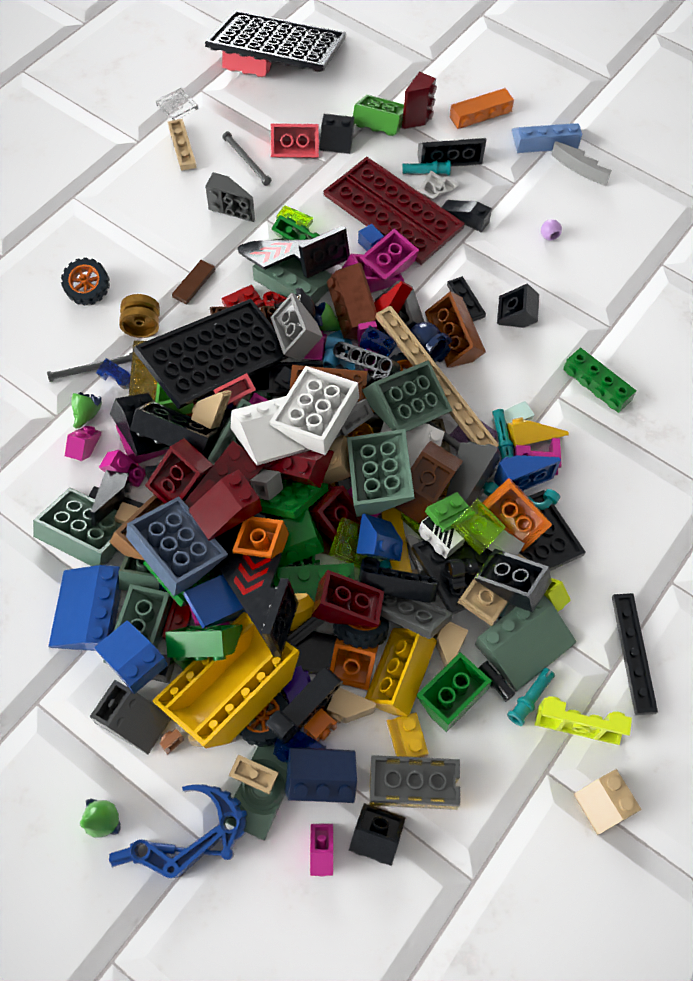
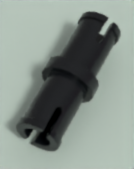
M488 661L480 665L479 669L492 680L490 687L495 688L505 702L510 700L515 695V692L503 680L504 676L498 674Z

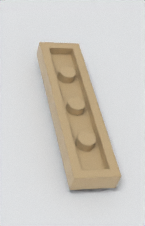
M183 119L167 121L181 171L197 168Z

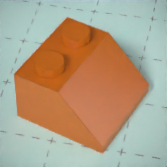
M251 517L242 523L232 551L238 554L273 558L284 550L289 532L282 520Z
M337 639L330 670L343 681L342 684L368 690L379 644L375 648L368 647V649H362V647L354 648L350 644L346 645L342 640Z

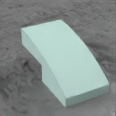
M526 401L504 411L506 423H511L512 419L523 417V420L529 421L535 416ZM493 417L491 421H492V423H493L494 426H495L494 417Z

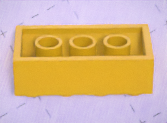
M392 628L365 699L376 703L377 709L392 715L409 717L437 640L433 637L428 639L409 629Z

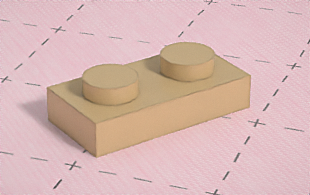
M240 755L237 756L229 773L231 778L269 795L279 775L278 772Z

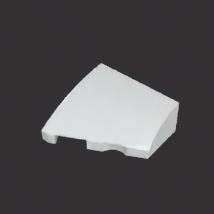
M430 171L418 192L433 200L457 188L459 184L448 176L443 179L433 171Z

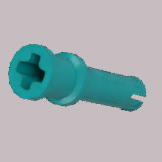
M451 161L402 163V174H424L433 171L436 174H447L450 176Z
M496 409L492 411V415L494 417L499 441L498 449L502 460L505 457L511 458L514 456V443L509 438L504 410Z
M544 668L525 696L519 697L515 708L507 713L508 718L516 725L523 726L525 723L524 719L530 712L532 713L535 710V702L555 677L553 671L546 677L550 669Z

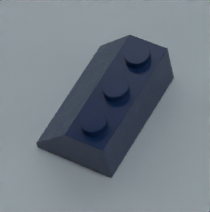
M289 748L285 793L289 801L355 803L357 788L355 750Z

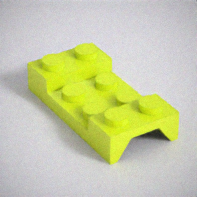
M553 696L545 697L536 711L535 726L615 745L620 744L622 734L630 735L632 718L625 716L622 712L615 711L609 713L604 719L598 715H581V712L577 710L565 711L566 702Z

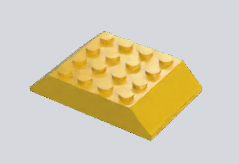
M243 612L231 624H242L243 628L233 654L227 655L225 660L214 661L213 657H207V660L202 661L194 660L152 700L156 706L205 749L229 744L292 680L300 654L298 649L286 641L282 656L273 657L266 642L246 612Z

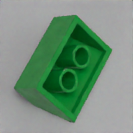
M309 509L296 519L286 517L276 519L284 521L289 532L284 550L281 552L282 559L279 567H285L324 552L323 538Z
M242 624L215 625L207 628L185 626L165 632L167 658L176 657V661L189 660V657H194L195 661L207 660V657H213L214 661L225 660L227 655L235 652L243 629Z
M460 652L416 696L429 716L447 732L489 690L492 680Z

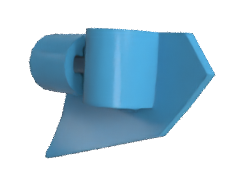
M340 330L330 333L325 344V353L322 360L323 368H335L341 364L344 368L355 370V364L344 361L333 353V348L337 342L341 341L352 345V341L343 338Z

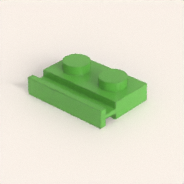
M458 492L428 506L425 510L435 525L441 528L442 533L473 518L475 514L474 511H470L469 505Z

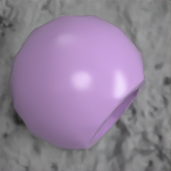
M554 219L545 221L541 226L542 236L549 241L558 238L562 232L561 224Z

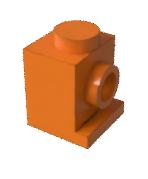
M321 708L303 727L304 737L312 745L314 743L317 744L320 739L324 741L331 733L330 728L333 731L337 728V722Z

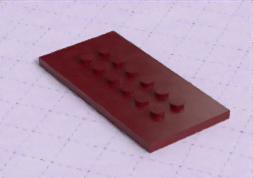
M365 157L323 191V195L365 226L372 224L384 237L393 229L398 231L419 249L416 262L420 265L458 234L465 225L458 218L369 157Z

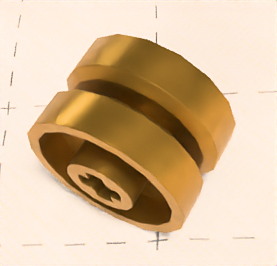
M132 294L122 299L119 326L125 334L137 338H146L157 333L159 329L160 306L156 299L144 294Z

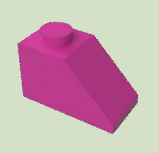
M311 824L310 876H333V824Z

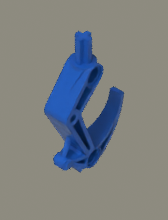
M205 784L183 786V792L198 791L205 793L212 799L217 808L219 825L187 848L176 847L175 844L152 843L143 839L130 843L129 848L109 853V863H111V867L133 861L134 864L139 863L147 866L167 878H178L204 855L222 856L225 860H231L234 857L232 849L235 842L246 834L247 812L240 810L241 802L237 797L232 798L229 791H222L220 787H211ZM230 817L236 819V826L232 830H228L226 827V821ZM222 840V851L210 850ZM142 844H145L148 848L147 854L144 857H141L138 853V849ZM176 852H180V853H179L178 855H176L174 858L169 855V854H175Z

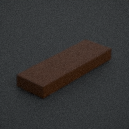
M200 260L172 293V298L187 305L214 273L215 266Z

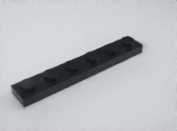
M613 594L612 602L635 715L657 714L658 709L634 594Z

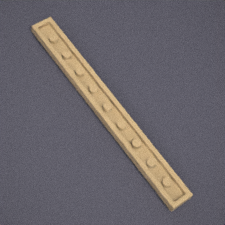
M392 306L376 313L375 318L412 366L429 360L453 410L449 414L469 440L479 445L492 444L498 447L499 444Z

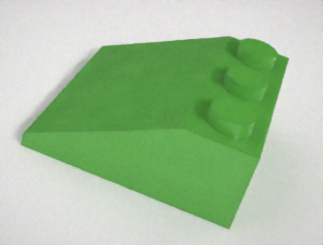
M366 94L354 105L352 116L355 117L354 124L360 128L368 127L375 132L380 130L384 131L387 135H396L402 126L404 104Z

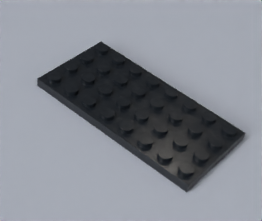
M252 299L138 344L133 349L178 409L212 394L214 389L246 373L248 376H251L289 358L282 351L274 327Z
M545 490L528 497L532 498L535 502H543ZM553 504L545 510H540L552 523V526L524 551L521 550L519 554L530 561L548 566L550 571L578 559L586 553ZM486 514L480 516L495 524ZM466 538L463 545L445 559L434 550V547L428 541L423 540L412 545L411 549L426 575L439 580L437 594L447 611L452 612L454 615L465 610L466 608L457 602L476 575L466 574L465 588L451 590L450 580H448L445 574V562L451 559H462L465 562L467 559L474 558L478 563L479 572L492 551L480 542L476 541L473 543Z

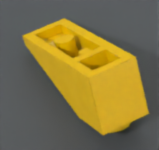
M523 417L514 418L511 423H506L510 441L514 443L515 447L516 445H526L569 435L568 431L523 420Z

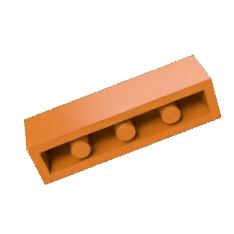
M503 88L452 104L449 117L457 129L512 112L514 99L507 89Z

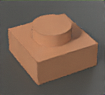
M175 729L173 732L168 731L161 738L162 741L159 744L168 755L184 741V738Z

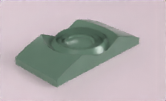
M276 745L257 747L251 761L279 773L270 795L242 782L234 795V798L237 797L241 802L240 810L246 811L248 815L246 817V833L264 841L286 794L285 783L289 751ZM230 817L227 819L226 824L235 827L236 819Z

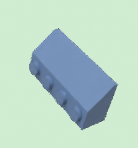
M579 123L517 127L511 130L517 153L552 151L555 141L578 149L582 138Z

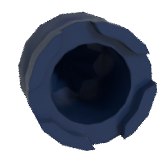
M430 322L416 323L410 329L434 362L438 361L440 363L447 357L451 350L449 344L453 340L447 334L441 333L436 325Z

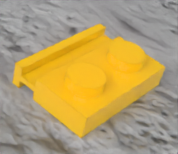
M417 712L411 713L409 717L400 716L386 721L396 756H428L429 753Z

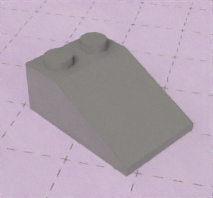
M291 293L270 317L284 355L301 361L323 337L317 322L294 293Z

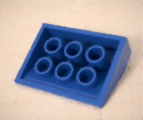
M96 565L64 570L48 645L49 648L96 651L94 647L114 631L121 590L119 589L120 566Z

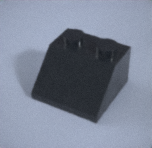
M323 114L319 151L350 154L355 117Z
M527 283L500 295L497 324L525 328L537 323L539 293Z
M364 803L348 851L392 866L406 817Z

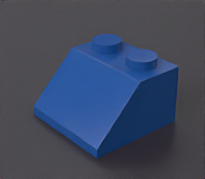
M362 514L356 553L380 560L401 561L403 540L392 523L371 515Z

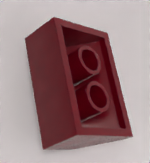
M419 71L405 90L402 129L424 126L428 120L432 119L434 115L433 106L436 100L434 94L437 90L435 77Z
M308 450L264 463L262 469L280 472L281 479L320 488L334 451L328 450L326 455Z

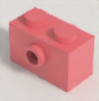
M246 373L214 389L212 395L227 390L232 391L227 405L233 403L235 406L243 397L253 393L256 389Z

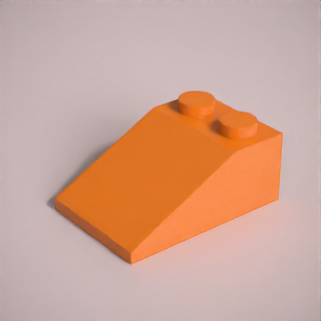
M510 478L480 504L481 510L498 527L525 543L521 549L522 551L552 526V523Z

